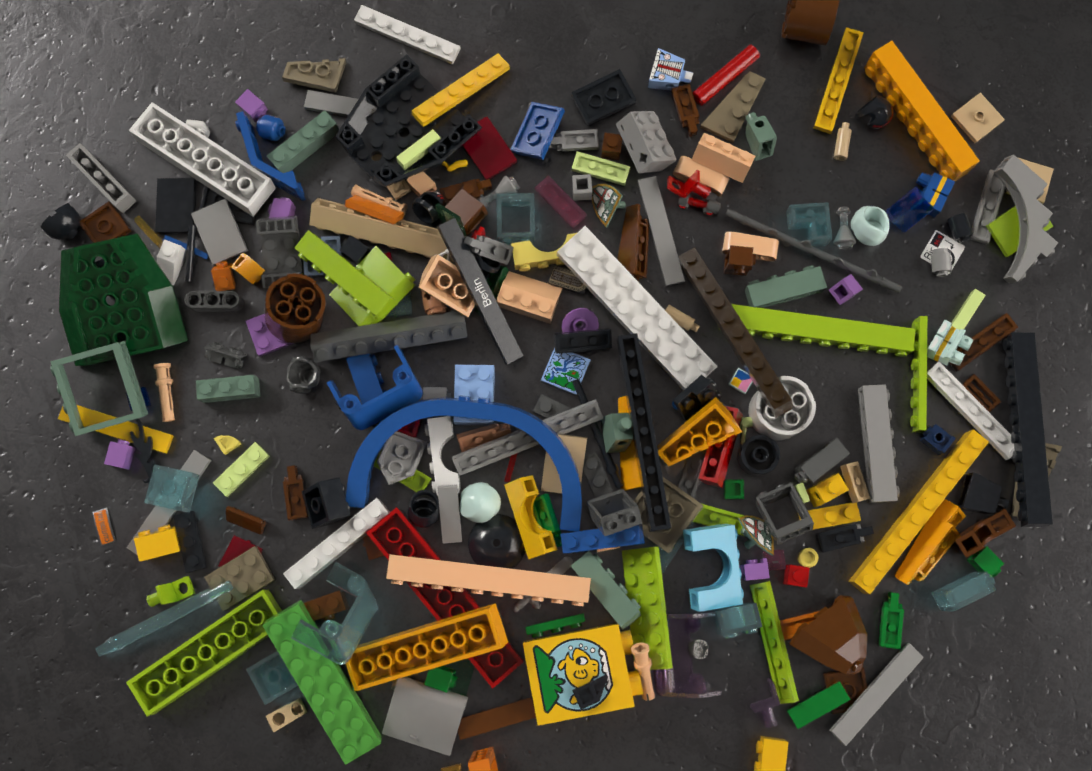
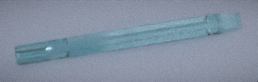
M228 580L212 589H206L107 639L104 644L95 648L99 657L108 652H114L213 602L215 598L233 589L232 583Z

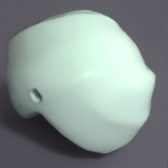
M863 206L855 212L851 220V229L861 243L868 246H876L882 243L888 235L889 218L886 212L879 207Z
M478 482L470 484L461 492L460 513L470 521L476 523L487 522L500 510V495L488 483Z

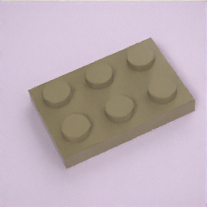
M254 546L204 577L222 611L228 610L276 580L257 546Z

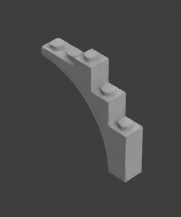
M1013 154L1004 158L993 172L1011 194L1019 218L1020 236L1017 253L1009 271L1003 278L1008 283L1020 282L1026 276L1025 272L1028 268L1035 265L1038 259L1050 257L1055 252L1054 248L1058 244L1054 238L1043 230L1050 222L1049 218L1053 213L1037 200L1044 194L1045 191L1043 189L1047 186V183Z

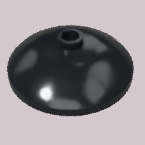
M496 514L487 522L476 523L468 539L469 553L477 565L513 569L520 563L526 551L516 520L502 514ZM495 539L500 540V545L498 547H495L493 545V541Z

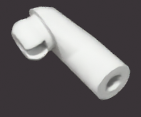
M186 120L188 126L207 138L210 136V129L204 121Z

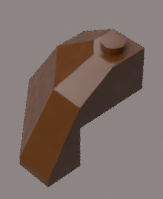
M840 595L834 599V603L829 609L825 606L814 615L815 619L811 623L807 624L805 622L799 626L789 644L829 668L844 674H857L862 670L863 662L866 659L867 632L854 599L851 596Z

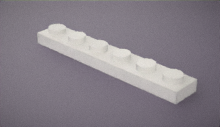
M361 5L354 19L357 25L452 65L460 51L459 45Z
M937 362L927 371L929 382L989 441L1005 460L1010 459L1014 452L1011 434L940 362Z

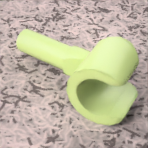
M751 417L742 418L740 424L742 428L740 444H743L746 440L747 428L753 426Z

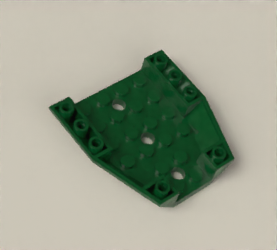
M138 233L61 250L59 313L72 355L120 342L117 339L119 332L126 335L125 343L130 356L188 341L173 285ZM98 256L104 259L105 263L102 268L95 264V259ZM107 295L115 297L114 305H109L106 302ZM111 350L76 360L74 363L75 366H83L116 358L114 351Z

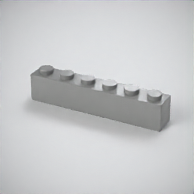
M886 384L861 386L858 388L867 487L870 496L869 503L898 501L900 490L896 486L898 470L894 466L896 451L892 447L894 431L893 428H890L892 412L891 409H888L890 393L886 389Z

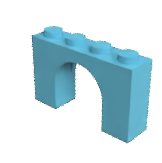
M719 524L683 530L685 550L694 552L715 549L723 561L722 574L714 584L689 589L691 609L701 612L743 605L742 598L744 597V592L740 581L742 573L739 568L738 559L740 553L737 548L736 539L738 533L735 525Z

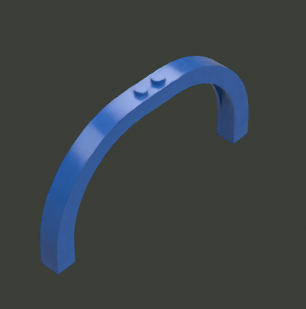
M460 395L459 398H432L412 403L395 411L381 421L364 439L350 468L346 502H348L349 507L365 508L369 502L371 473L378 453L386 441L402 427L419 419L432 416H456L503 422L523 430L538 441L547 451L556 466L562 486L560 530H580L582 510L581 482L576 464L567 446L551 427L533 414L511 405L490 402L489 398L470 400V396Z

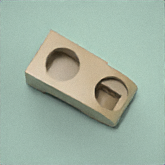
M301 698L268 714L266 718L273 732H276L306 714L307 710Z

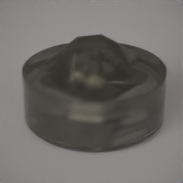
M694 639L690 642L688 652L692 658L702 660L708 655L709 647L706 641Z

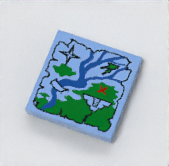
M554 348L541 381L577 395L572 381L579 379L580 383L582 382L591 360L573 352L556 354Z

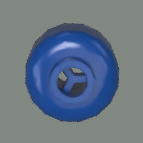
M264 115L258 119L256 130L261 138L278 141L284 136L285 126L282 119L271 115Z

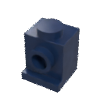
M935 424L926 427V431L922 432L923 437L920 441L937 455H941L947 451L956 438ZM936 435L941 438L940 441L936 440Z

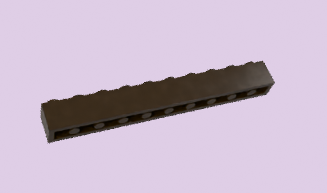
M694 247L678 256L681 268L775 418L793 409L791 397L696 248Z

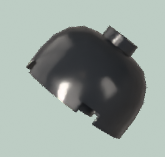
M67 203L55 210L56 214L52 217L49 215L41 225L43 231L53 239H72L79 233L77 230L81 221L79 213L73 206Z

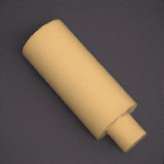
M847 122L842 123V128H839L837 133L834 159L840 161L847 160L852 130L849 129L850 124Z
M668 305L665 311L681 328L686 331L691 329L697 332L700 326L694 323L695 319L671 305Z

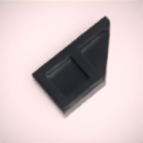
M607 674L572 690L581 710L600 701L608 679Z

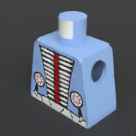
M658 48L648 88L671 90L674 87H678L680 81L691 83L693 72L683 70L685 64L683 58Z

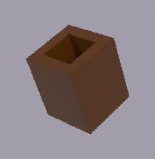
M604 133L601 158L620 159L621 135Z

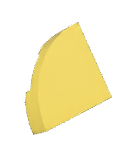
M220 435L214 438L225 455L241 445V442L232 436Z

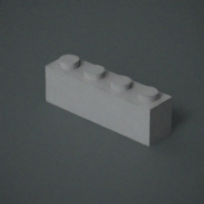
M81 143L66 154L80 171L122 213L137 201Z

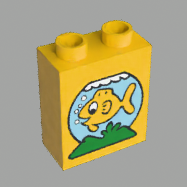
M614 623L523 641L538 726L635 707L633 696L642 695L643 691L638 670L630 672L627 670L625 655L632 654L631 647L633 646L630 630L620 631L619 624ZM607 674L608 679L600 701L581 710L572 690Z

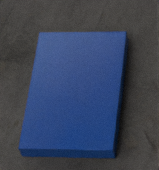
M531 102L510 149L512 153L544 160L565 110L562 107Z

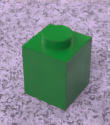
M984 546L983 549L972 554L967 559L984 578H994L1001 572L1000 568L1004 565L988 546Z
M446 666L430 669L424 685L447 693L451 688L455 687L457 676H455L456 670Z

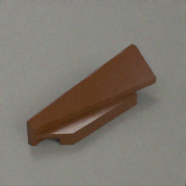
M635 204L626 208L617 260L639 282V278H647L649 223L647 218H642L640 214V204Z

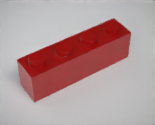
M725 406L740 427L743 417L741 411L737 408ZM734 434L726 440L715 443L707 448L698 478L701 482L722 488L737 435Z

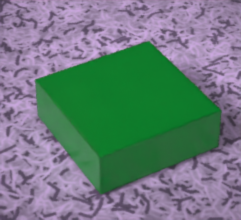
M724 479V499H744V480Z

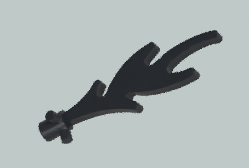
M137 418L135 420L139 427V438L132 431L130 435L134 445L141 454L135 453L134 455L143 464L149 478L145 479L144 483H149L150 488L157 487V479L153 475L155 459H152L150 463L148 462L153 450V439L149 436L147 443H145L144 428L140 419Z

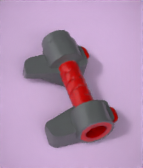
M691 192L686 198L680 196L678 201L679 208L688 209L690 205L703 208V214L710 216L714 213L718 214L721 203L716 201L717 195L713 192L710 193L706 201L691 198Z

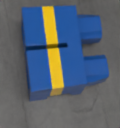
M922 172L916 183L924 187L923 191L914 187L908 198L916 203V208L928 211V215L935 218L941 212L955 181L935 172L932 175Z

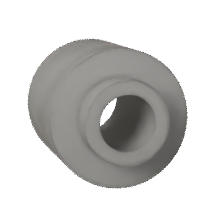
M948 248L932 250V273L936 274L937 277L948 276V272L952 271L951 253L948 252Z

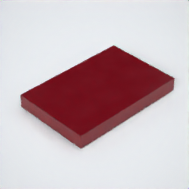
M486 116L477 122L482 126V129L462 145L485 180L495 177L517 163V159Z

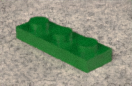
M584 613L526 626L527 635L531 634L532 638L543 636V631L551 630V633L563 631L562 627L570 625L571 629L582 626V622H585Z

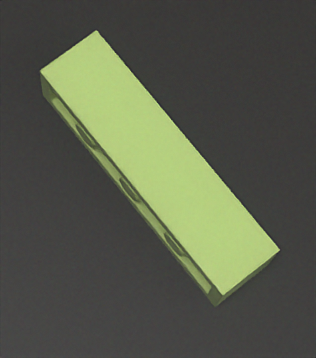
M431 130L396 157L397 162L404 170L408 169L428 153V149L441 139L434 130Z
M974 289L951 322V326L959 330L964 329L986 295Z

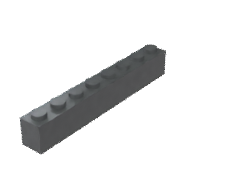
M457 311L314 333L311 334V350L314 362L394 350L396 345H399L400 348L467 338L464 315Z

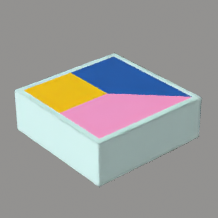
M738 368L728 385L746 394L753 381L747 372Z

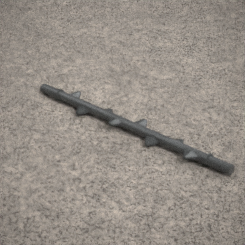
M730 209L725 214V216L741 222L742 225L745 224L754 230L781 240L784 247L792 245L817 256V258L846 269L848 275L857 274L879 284L880 287L884 286L897 293L902 289V286L885 279V277L878 276L875 269L867 271L842 260V258L835 257L811 246L810 240H797L777 231L775 228H770L750 219L747 215H741Z

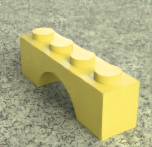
M577 233L567 234L566 240L561 247ZM530 240L511 243V246L514 247L512 253L515 270L523 272L530 270L532 267L541 269L549 267L550 264L565 265L557 256L559 249L552 252H543L536 249Z

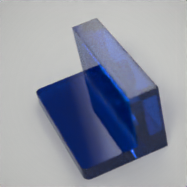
M915 186L889 207L886 213L894 225L903 232H906L933 211L934 207L925 199L920 189Z

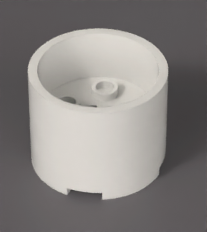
M791 376L778 377L793 402V409L775 418L759 391L753 395L748 413L752 419L753 428L760 435H765L777 441L786 440L804 430L813 420L816 411V402L813 395L803 381Z

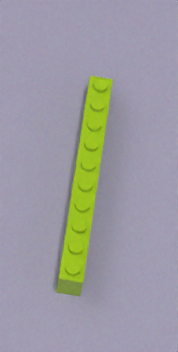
M731 304L751 336H754V334L762 335V338L765 339L779 337L782 341H792L794 339L800 340V343L803 344L816 342L820 346L825 347L838 345L840 349L853 347L857 348V351L862 352L875 350L878 354H888L890 352L895 353V356L906 357L914 351L916 331L914 328Z

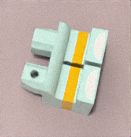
M944 320L927 349V357L946 366L949 362L960 366L965 354L956 349L960 347L968 351L973 343V339L964 335L966 330H959L951 326V322Z

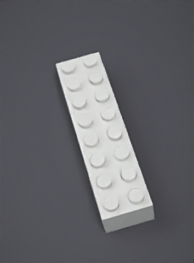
M153 102L129 129V132L136 141L253 217L276 189L271 178Z

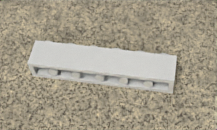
M376 498L283 573L294 589H301L367 535L366 532L387 516L390 511L380 499Z

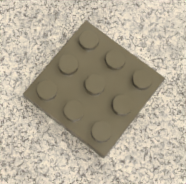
M663 477L671 523L670 529L649 532L642 490L634 502L639 507L644 536L669 554L683 536V530L688 529L704 506Z

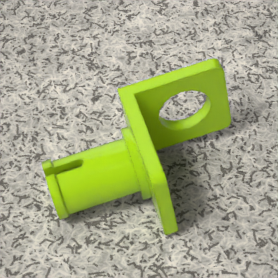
M185 576L172 583L156 586L157 592L148 595L146 600L151 607L160 603L165 605L194 595L195 591L190 577ZM182 582L188 587L185 594L181 593L179 589Z

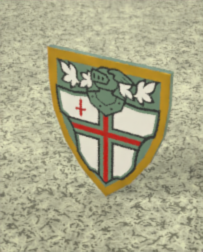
M597 184L592 186L593 208L605 227H608L616 209H624L626 203L621 201L623 195L613 186Z
M755 516L738 518L743 527L741 534L749 538L744 543L745 547L750 549L757 544L765 552L773 556L774 539L764 520Z

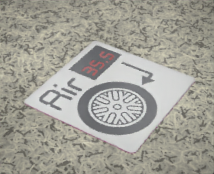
M935 230L920 258L931 263L932 250L948 248V252L951 253L953 269L965 246Z

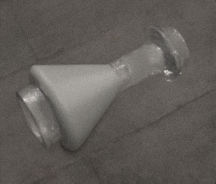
M504 176L495 191L485 197L481 194L478 200L485 207L489 208L488 203L498 197L515 196L520 188L513 176L509 178Z
M839 207L836 215L840 216V228L833 244L837 246L838 250H850L853 248V244L856 243V239L848 227V215L851 214L849 207Z

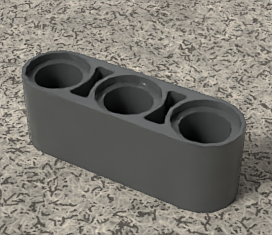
M191 291L184 298L185 304L195 312H238L244 307V300L233 291ZM199 298L198 303L192 305L193 300ZM214 298H218L217 303L215 305H211V301ZM233 298H237L236 303L234 305H230V301Z

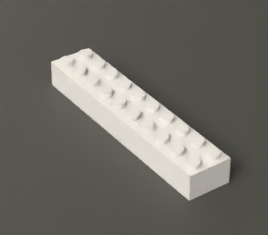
M586 226L557 251L559 259L630 334H638L639 344L682 390H685L701 374L706 378L718 367Z

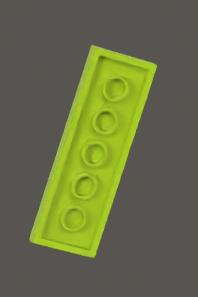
M659 546L622 550L625 586L628 591L626 595L630 600L634 598L641 607L639 609L641 616L630 624L633 645L636 643H646L649 645L648 656L652 661L650 670L671 669L673 666Z

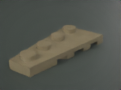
M749 71L707 117L700 128L734 143L746 119L745 117L748 115L766 78Z

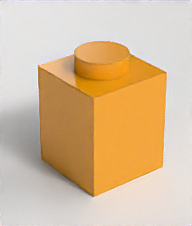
M244 253L231 266L232 269L251 284L258 282L265 271Z

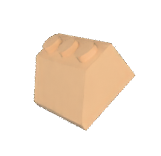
M704 133L697 145L692 160L743 183L755 155Z
M438 254L432 256L422 273L419 288L465 317H469L475 303L456 265Z
M509 271L502 283L496 301L500 308L551 324L563 288Z

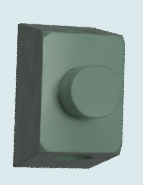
M755 112L748 114L745 117L747 120L745 136L752 154L755 155V161L772 156L777 136L766 116L757 117Z
M613 413L603 416L601 425L606 453L625 452L633 441L630 414Z

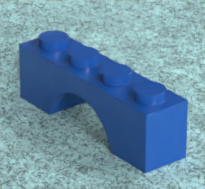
M642 524L608 536H604L599 529L561 534L563 554L645 544Z

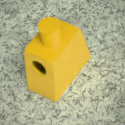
M835 473L806 491L811 504L815 508L840 496L849 489L840 474Z

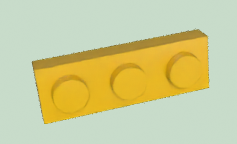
M857 502L808 510L814 522L813 530L861 521Z

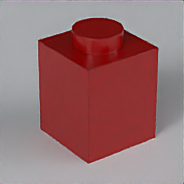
M785 565L783 585L807 588L810 568Z

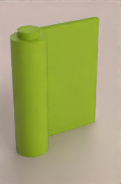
M377 246L356 266L360 272L397 301L393 308L416 286L414 283L416 279L409 272L404 274ZM340 285L329 294L358 326L376 324L383 320L379 317L374 319L366 312L367 308L364 305L360 307L352 301L354 297L351 294L347 296L338 289Z

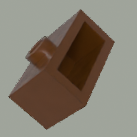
M730 245L725 255L724 274L746 276L756 262V254H753L754 247Z
M339 590L303 603L313 621L323 619L325 622L335 618V614L350 609L344 590Z

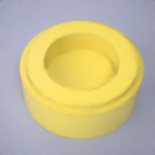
M804 548L800 550L798 562L801 566L810 568L817 564L819 557L814 549Z

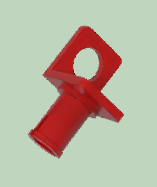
M696 170L685 183L672 176L667 178V189L683 198H686L693 191L705 199L711 192L710 187L700 183L699 170ZM672 183H675L679 187V190L676 189L672 185Z

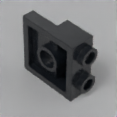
M701 374L673 399L685 422L715 397L720 401L722 395L715 389L717 384L711 378L707 379Z

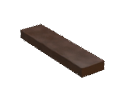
M1005 313L971 337L973 343L968 351L960 347L956 349L965 354L960 366L949 363L956 372L1019 327L1008 313Z
M532 697L462 717L458 728L459 739H466L536 718Z

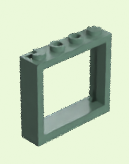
M125 341L50 361L51 373L56 377L58 383L57 391L62 395L64 401L63 409L69 416V427L75 436L148 415ZM113 350L133 413L84 427L63 364Z

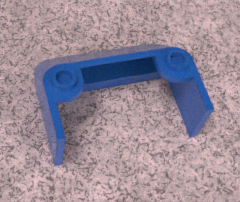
M399 345L394 346L403 365L397 367L393 372V380L397 386L366 403L361 404L358 397L353 394H347L342 397L334 381L327 382L338 405L354 428L365 430L387 418L395 411L421 399L423 395L422 387Z

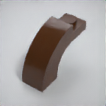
M1002 509L964 530L955 538V541L967 558L983 549L984 545L1016 527L1006 509Z

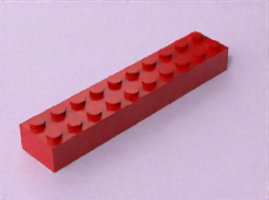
M398 507L366 532L388 561L389 555L442 561ZM406 581L437 621L481 608L465 588H463V592L451 591V586H443L442 590L433 589L431 584L425 583L423 587L411 586V582ZM509 641L501 649L468 658L492 688L524 662V659Z

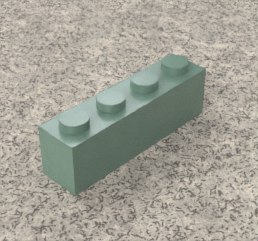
M324 110L269 153L267 158L276 170L282 173L292 171L336 136L339 131L337 123Z
M814 265L803 268V271L796 272V270L786 272L785 276H770L766 281H751L744 291L749 307L765 308L822 293L827 288L821 266L814 268Z
M588 551L573 563L571 567L579 577L591 578L590 591L622 630H624L641 616L639 611L641 607L634 598L630 600L626 596L628 591L621 583L619 585L613 580L615 576L610 569L607 568L605 570L601 566L603 561L596 553L592 555Z

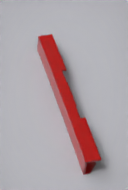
M518 453L510 457L504 482L509 483L511 481Z

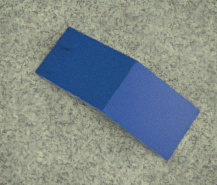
M243 111L236 113L238 120L235 121L238 131H241L253 168L271 178L274 185L301 201L306 200L300 182L297 183L293 170L282 173L263 162L253 125Z

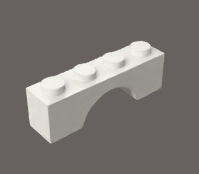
M451 416L427 419L428 424H425L426 436L430 437L427 449L428 454L432 455L433 461L429 465L430 472L435 477V481L432 482L433 493H437L438 496V486L457 484L458 494H461L459 474L448 470L444 466L441 456L444 445L454 438Z

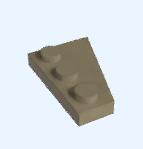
M341 58L339 61H329V59L322 60V62L313 63L310 61L287 62L282 79L284 82L336 93L346 65V59Z

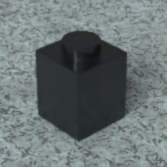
M350 236L342 242L340 252L347 259L358 265L370 252V249L353 236Z

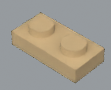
M858 461L840 466L843 478L849 489L848 493L852 504L870 499Z

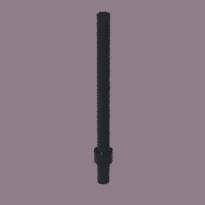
M579 379L572 381L581 405L587 403L588 400ZM597 421L590 424V427L607 465L606 470L608 475H611L616 488L623 486V483L618 474V466L614 464L610 453H606L603 435Z

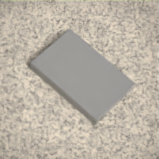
M226 199L191 213L212 265L215 266L218 262L227 261L248 251Z

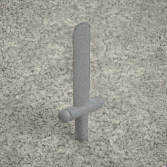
M569 556L564 557L547 573L563 575L573 564V559ZM524 595L523 599H520L513 605L512 610L518 612L528 602L535 609H540L541 603L531 600L532 596Z

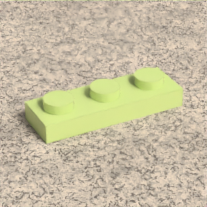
M577 151L572 171L584 175L591 174V177L625 186L630 166Z
M254 442L213 484L228 497L270 456L257 442Z

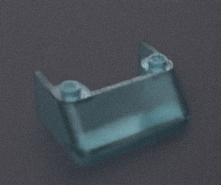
M335 562L326 581L356 597L355 602L342 624L328 620L318 629L300 620L291 639L337 664H346L352 657L378 609V603L364 577Z

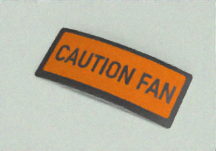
M108 508L93 512L94 523L101 546L116 542Z

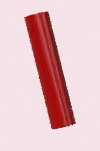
M751 44L748 45L693 91L694 100L703 106L759 59L760 53L756 47Z

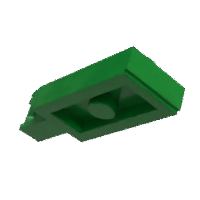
M543 494L535 498L533 511L538 524L542 528L552 531L558 548L562 546L560 527L549 494Z
M888 592L887 602H883L879 647L901 648L904 609H902V604H899V593Z

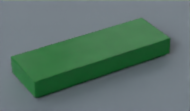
M838 681L788 709L787 712L797 729L851 699L841 682Z

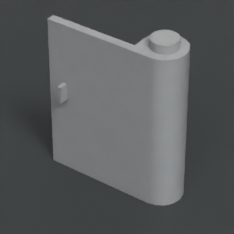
M408 677L393 680L391 689L394 692L382 734L450 756L468 697L451 691L446 693L426 686L424 682Z

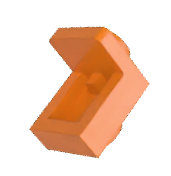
M227 261L216 263L212 268L211 273L216 291L235 290L236 285L231 268L233 263L227 264Z

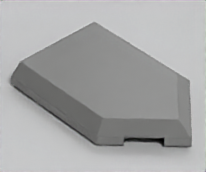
M398 431L386 441L377 463L388 485L415 474L427 445L426 441Z

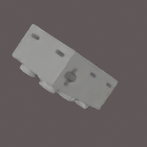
M654 111L629 112L616 123L638 173L663 171L677 160L674 150L666 138V133L659 123V118Z

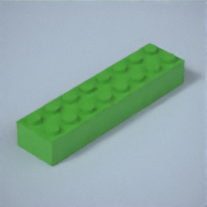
M302 600L267 619L262 625L344 764L350 763L380 745L382 741L381 733L356 691H354L353 686Z

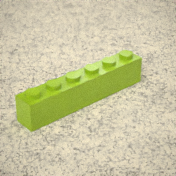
M308 230L294 247L300 252L298 254L300 258L306 262L308 260L313 263L312 268L319 273L323 271L326 274L325 278L332 284L336 282L340 285L338 289L345 295L351 294L354 297L352 301L360 307L364 305L367 308L366 312L374 319L376 317L384 319L397 303L395 299L311 231Z

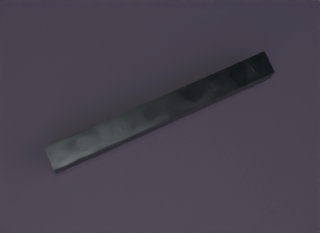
M1011 332L1003 341V349L1006 350L1004 364L1008 371L1006 385L1009 387L1008 405L1011 406L1009 421L1013 428L1011 442L1014 444L1013 462L1016 463L1014 479L1018 486L1016 491V499L1019 502L1018 520L1021 521V527H1047L1053 524L1035 333Z
M638 334L621 335L617 338V346L628 411L632 421L633 440L649 532L668 530L671 528Z

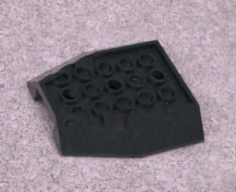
M406 54L365 88L336 134V138L351 159L375 183L387 187L441 164L480 131L482 126L470 115L465 117L453 107L423 127L414 118L411 110L439 91L420 74L419 66ZM431 130H434L441 139L428 149V153L404 170L397 162L396 157ZM402 131H408L409 135L407 137H401L400 133ZM375 154L382 155L378 161L372 160V157Z

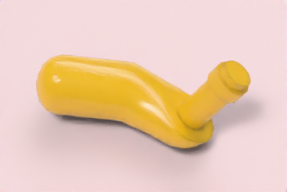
M466 159L458 160L451 165L443 161L442 165L447 168V171L452 172L458 168L466 167L468 161Z

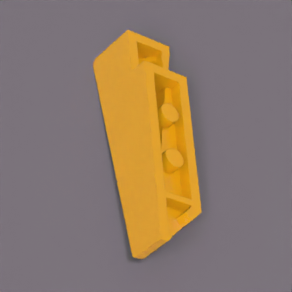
M626 396L618 398V413H629ZM634 440L625 452H620L621 481L623 483L621 489H624V491L642 488Z
M946 499L943 500L924 525L896 572L895 577L898 580L909 585L914 579L922 581L927 577L955 542V538L960 534L955 527L966 515L959 506Z

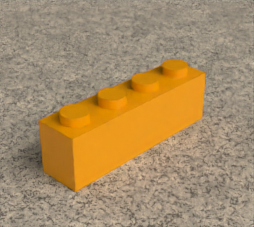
M715 397L658 444V454L668 466H671L692 456L696 452L707 449L715 443L726 440L734 434L741 433L742 430L729 410Z

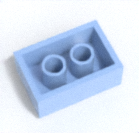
M455 365L454 398H459L460 395L470 396V400L489 398L490 402H494V365ZM456 416L453 419L455 425L488 426L494 424L493 420Z

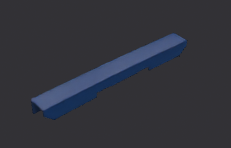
M167 235L164 236L163 240L181 245L187 250L186 243ZM197 248L194 249L195 255L207 260L209 256L207 253Z

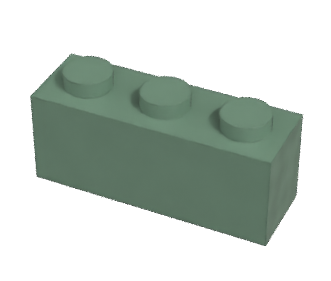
M255 375L196 380L197 400L209 403L260 397L259 378Z

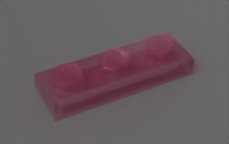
M549 175L535 187V191L573 229L587 217V214Z

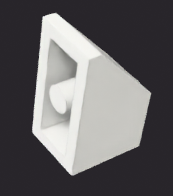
M164 240L157 255V263L174 286L185 262L187 250L181 245Z

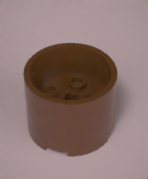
M788 0L781 37L826 46L836 19L839 0Z
M293 273L287 274V276L273 282L267 290L264 317L269 331L276 338L287 343L307 341L311 338V334L318 332L325 310V295L316 284V281L306 275Z

